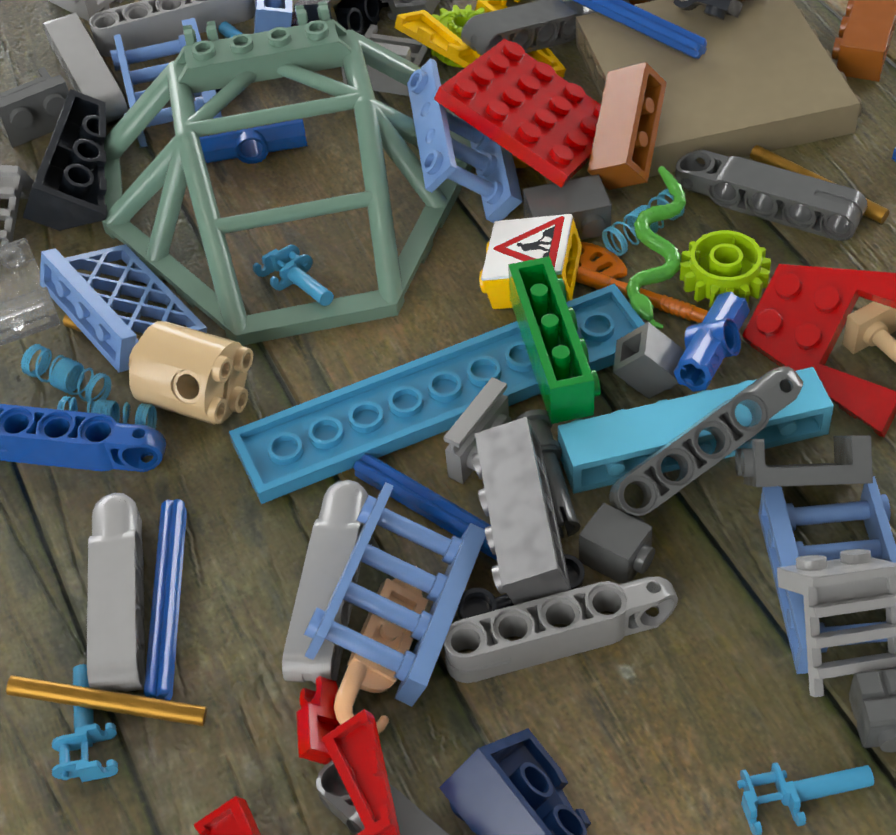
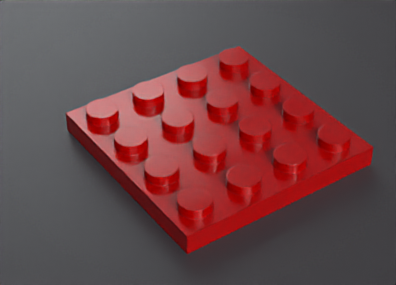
M505 38L442 84L434 97L435 101L561 188L589 161L601 104L586 95L582 87L569 83L557 75L550 65L538 62L525 53L522 46Z

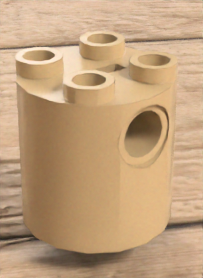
M157 321L146 329L130 353L129 386L133 397L141 403L153 404L154 407L213 425L222 424L233 412L241 413L246 406L248 391L244 387L247 371L253 362V351L251 348L244 347L239 342L170 322Z

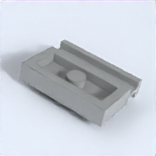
M492 377L444 436V441L449 443L445 449L449 478L464 484L471 473L475 471L472 454L478 452L475 433L512 421L511 417H509L508 396L503 395L507 389V383Z

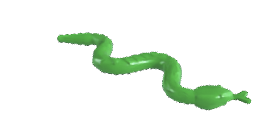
M660 166L658 172L666 184L669 193L673 196V201L641 211L634 223L636 237L646 247L663 256L665 263L662 266L637 272L629 279L626 289L630 304L640 318L649 321L658 329H663V324L655 322L653 319L654 306L647 296L640 294V288L645 285L670 280L680 270L681 255L674 244L654 233L650 229V225L654 222L667 220L679 215L686 205V194L682 185L678 183L674 176L664 166Z

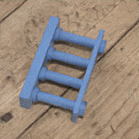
M195 18L181 20L183 26L192 25L197 42L201 41ZM184 34L179 35L177 40L127 51L124 49L121 35H114L116 49L111 50L110 53L115 71H122L130 108L146 91L135 92L134 85L154 81L169 63L130 71L129 65L179 54L183 46H186ZM216 90L193 93L195 97V111H198L216 94ZM171 107L161 109L147 127L173 122ZM221 111L214 118L222 117ZM143 130L137 137L140 148L147 146Z
M430 58L420 69L413 72L407 82L425 189L432 193L446 179H449L481 195L486 220L493 223L501 221L523 202L512 153L466 121L447 112L443 105L434 100L441 83L437 63ZM450 131L469 140L471 148L451 138ZM455 158L475 167L477 175L457 166Z
M873 476V483L864 484L861 499L857 502L794 507L792 503L785 502L781 486L762 487L758 515L797 674L808 673L804 597L802 594L778 587L777 567L796 565V558L800 556L820 555L826 556L827 560L840 559L841 551L852 549L870 550L871 557L896 563V544L889 524L891 516L890 503L886 494L880 495L875 476ZM864 520L869 540L804 546L802 541H795L793 531L796 530V526ZM886 621L825 627L823 622H819L820 633L886 623ZM887 638L846 645L887 642ZM828 647L821 648V653L827 652Z
M385 482L377 498L368 495L358 515L357 521L364 524L363 529L326 610L324 611L317 607L305 630L304 635L312 638L305 657L314 660L325 639L394 671V677L401 680L394 699L412 707L428 685L486 535L485 529L470 523L461 538L453 535L449 539L384 508L394 487ZM376 525L443 556L441 561L448 564L445 574L438 572L435 576L368 544ZM359 563H365L426 592V598L433 601L429 613L424 610L421 614L416 613L351 582ZM345 600L412 632L410 637L418 640L413 653L406 650L403 654L335 622L334 618L342 601Z

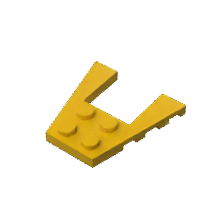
M477 0L475 11L481 7L485 8V13L508 8L506 6L507 0ZM426 10L399 14L396 17L394 28L464 68L481 56L463 43L462 39ZM549 48L527 53L538 62L550 65L557 75L562 78L564 77L566 68Z

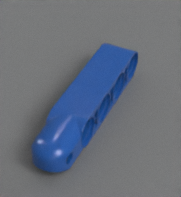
M0 404V461L93 471L117 469L146 472L160 464L166 451V439L162 433L146 425L115 422L111 416L105 414ZM145 456H153V459L147 463L142 461Z

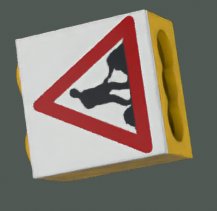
M564 214L494 222L491 238L486 247L484 267L480 271L479 276L481 291L487 293L493 309L513 308L510 301L508 264L550 256L557 278L563 279L567 296L566 302L572 300L582 250L573 215Z

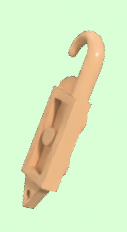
M387 578L380 585L377 594L419 614L423 610L425 611L429 601L423 597L421 590L396 578L393 580ZM370 612L360 632L403 654L406 650L409 651L414 639L410 637L412 632ZM352 652L347 663L348 668L335 696L334 711L339 724H343L354 716L353 705L360 689L371 693L385 692L397 681V678L394 677L395 672ZM382 715L376 722L378 734L384 731L389 722V718L386 715Z

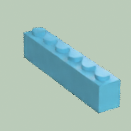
M814 367L796 371L803 381L798 397L771 417L763 430L751 439H764L765 449L829 434L834 405ZM747 380L732 386L714 390H703L697 394L671 400H660L649 405L627 410L621 409L610 414L588 419H577L570 423L558 425V442L562 449L561 462L573 494L613 485L622 476L756 380ZM738 404L735 409V417L742 426L749 427L752 421V414L745 405ZM702 430L698 437V444L704 452L712 454L716 448V440L710 432ZM735 450L725 458L735 456ZM671 457L663 459L661 464L662 473L680 469L675 459Z

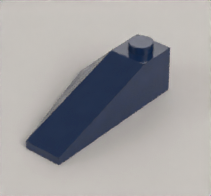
M529 728L478 748L439 787L449 800L454 814L465 821L469 828L477 835H587L586 828L591 825L584 809L573 810L562 790L568 784L566 777Z

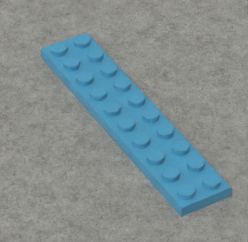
M615 284L566 302L568 308L572 307L574 309L578 327L577 333L579 338H584L589 355L588 364L591 370L599 371L614 365L617 340L645 324ZM515 321L229 431V434L260 503L263 504L354 467L355 462L360 460L364 454H370L379 458L450 430L492 377L507 383V389L503 395L508 396V406L541 394L518 322Z

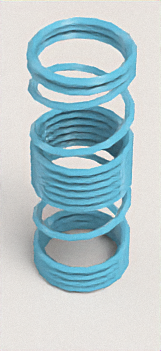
M665 189L657 197L651 198L648 205H641L624 217L623 222L617 221L612 226L604 229L602 240L605 247L617 256H622L627 252V240L621 231L615 228V225L623 224V230L627 239L632 244L638 245L639 239L636 237L634 228L638 215L641 211L650 208L653 200L657 199V205L669 203L665 200V195L673 200L669 190ZM684 208L682 209L679 215L670 218V220H676L678 217L682 216L684 213ZM664 220L661 221V226L658 225V222L652 223L650 229L657 233L658 228L664 227ZM625 226H627L630 229L631 233L636 237V243L633 242L628 236ZM608 231H610L611 240H612L613 245L615 246V248H616L619 252H617V251L611 246V244H610V242H609V240H608V237H607V232H608ZM613 234L618 238L622 250L616 245Z
M35 344L25 351L21 360L23 373L31 377H37L41 382H50V385L70 395H79L80 399L86 402L91 399L92 390L96 382L104 378L102 390L92 399L95 400L102 393L103 395L99 398L101 400H106L109 396L112 383L108 375L103 373L94 375L92 368L84 370V366L81 363L59 355L53 360L49 370V379L46 380L40 376L46 372L52 358L51 350L40 344ZM41 349V353L36 360L35 369L30 372L29 364L31 358L36 351ZM58 358H62V359L59 360V361L56 363V365L54 366V363L56 362V360H57ZM90 370V380L84 389L80 391L84 374ZM83 391H85L86 398L81 395Z
M63 396L57 406L58 410H64L65 403L68 401L69 411L78 410L76 398H71L70 396ZM92 398L88 401V413H90L91 404V413L109 415L115 422H119L120 407L116 401L98 399L95 404ZM128 402L123 406V423H127L130 405ZM140 404L136 411L135 424L156 428V408L153 404Z

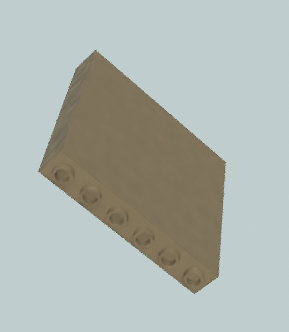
M655 0L635 4V6L704 37L707 40V50L699 59H694L598 12L576 16V46L601 98L609 71L647 62L667 82L649 177L660 175L658 172L660 166H664L669 172H675L678 160L696 150L703 149L728 157H745L750 155L756 145L773 151L852 134L856 131L858 116L862 113L860 97L853 93L847 84L845 74L838 70L832 60L830 51L825 50L819 41L816 30L811 29L805 19L803 10L798 8L793 0L739 1L743 6L738 18L726 14L724 20L705 14V7L703 5L686 11L673 3L674 0ZM702 158L696 159L698 163L705 164Z

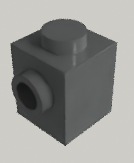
M647 322L617 340L613 373L624 380L626 384L650 399L678 384L673 371L678 365L684 349L651 323Z
M603 502L579 534V560L582 564L621 584L630 582L638 572L644 574L653 561L655 555V548L651 547L653 527L646 524L640 517L630 516Z

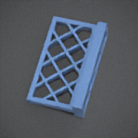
M126 244L66 258L56 248L41 251L40 286L119 373L129 370L130 353L139 341L133 331L144 333L149 326L154 324L139 320L141 316L185 325L187 328L207 333V327ZM122 259L127 264V266H121L108 262ZM84 269L93 272L89 275L77 272L76 270ZM102 273L110 276L119 277L120 280L116 281L107 278L100 277V275ZM133 280L137 282L145 283L147 287L127 283V281ZM93 288L113 293L111 296L99 294ZM122 294L140 298V301L135 302L126 299H121L119 297ZM149 300L165 304L167 309L148 305L147 302ZM114 310L132 313L133 315L131 318L117 315Z

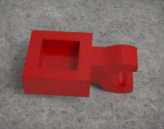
M318 676L316 678V691L303 688L299 698L301 709L296 712L299 757L324 765L328 764L332 759L322 737L340 726L334 711L335 696L338 691L337 683L334 680Z

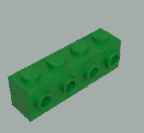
M550 256L508 264L510 301L551 424L593 416L594 397L601 394L600 382L596 370H591L588 364L589 355L584 338H579L574 309L567 306L566 289L563 279L557 278Z

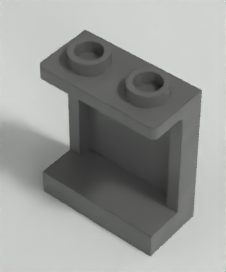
M871 435L833 436L834 463L766 465L764 439H749L742 444V448L735 450L736 475L743 476L744 484L754 487L873 483Z

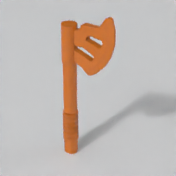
M581 242L582 255L580 256L575 282L598 290L615 284L624 297L628 298L626 289L628 283L616 280L617 278L627 276V268L623 261L615 253L604 247ZM606 267H609L600 273L598 272ZM640 288V294L647 296L654 308L665 313L702 323L708 313V310L696 307L693 304L690 305L688 302L685 303L682 300L679 301V299Z

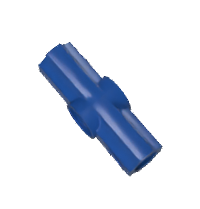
M303 118L199 137L206 163L238 158L244 163L255 164L264 160L270 152L308 146Z
M733 292L719 294L702 323L690 325L686 328L684 337L686 350L673 371L678 384L685 385L693 392L706 390L723 359L739 354L741 349L739 330L750 312L745 298H740Z

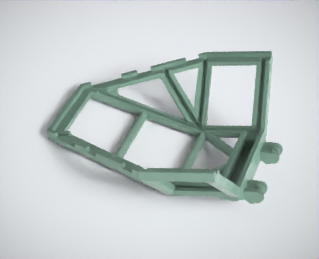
M326 1L318 2L317 12L319 20L307 24V12L303 5L295 6L298 26L276 27L270 31L238 34L231 38H218L215 20L206 22V33L210 41L197 42L192 25L183 26L186 46H183L176 60L170 62L110 131L104 141V151H106L105 179H107V191L105 194V204L107 205V216L102 221L105 233L112 239L117 238L120 242L126 244L161 281L165 279L170 283L182 299L193 308L197 306L225 330L226 336L230 340L239 342L242 346L398 316L405 302V293L420 264L425 263L434 245L433 238L438 228L443 227L462 189L461 185L446 179L432 193L426 191L421 162L406 143L408 142L418 147L414 120L375 99L366 64L406 86L413 72L421 67L353 30H346L334 19L331 20ZM343 67L347 84L318 74L315 71ZM285 77L334 96L214 118L254 82ZM440 78L441 85L447 82ZM221 89L198 111H195L193 93ZM170 100L175 136L123 194L120 157ZM445 108L447 112H449V113L453 114L454 116L458 117V116L455 115L453 112H451L450 110H448L447 108ZM354 109L365 191L224 218L220 217L199 137ZM450 131L451 138L471 148L469 140ZM383 149L425 203V207L399 257ZM455 158L457 166L469 172L471 171L473 166ZM186 186H188L215 292L169 254ZM163 187L149 238L134 226L130 219ZM367 207L378 290L334 298L327 306H323L319 302L246 315L225 236L226 233Z

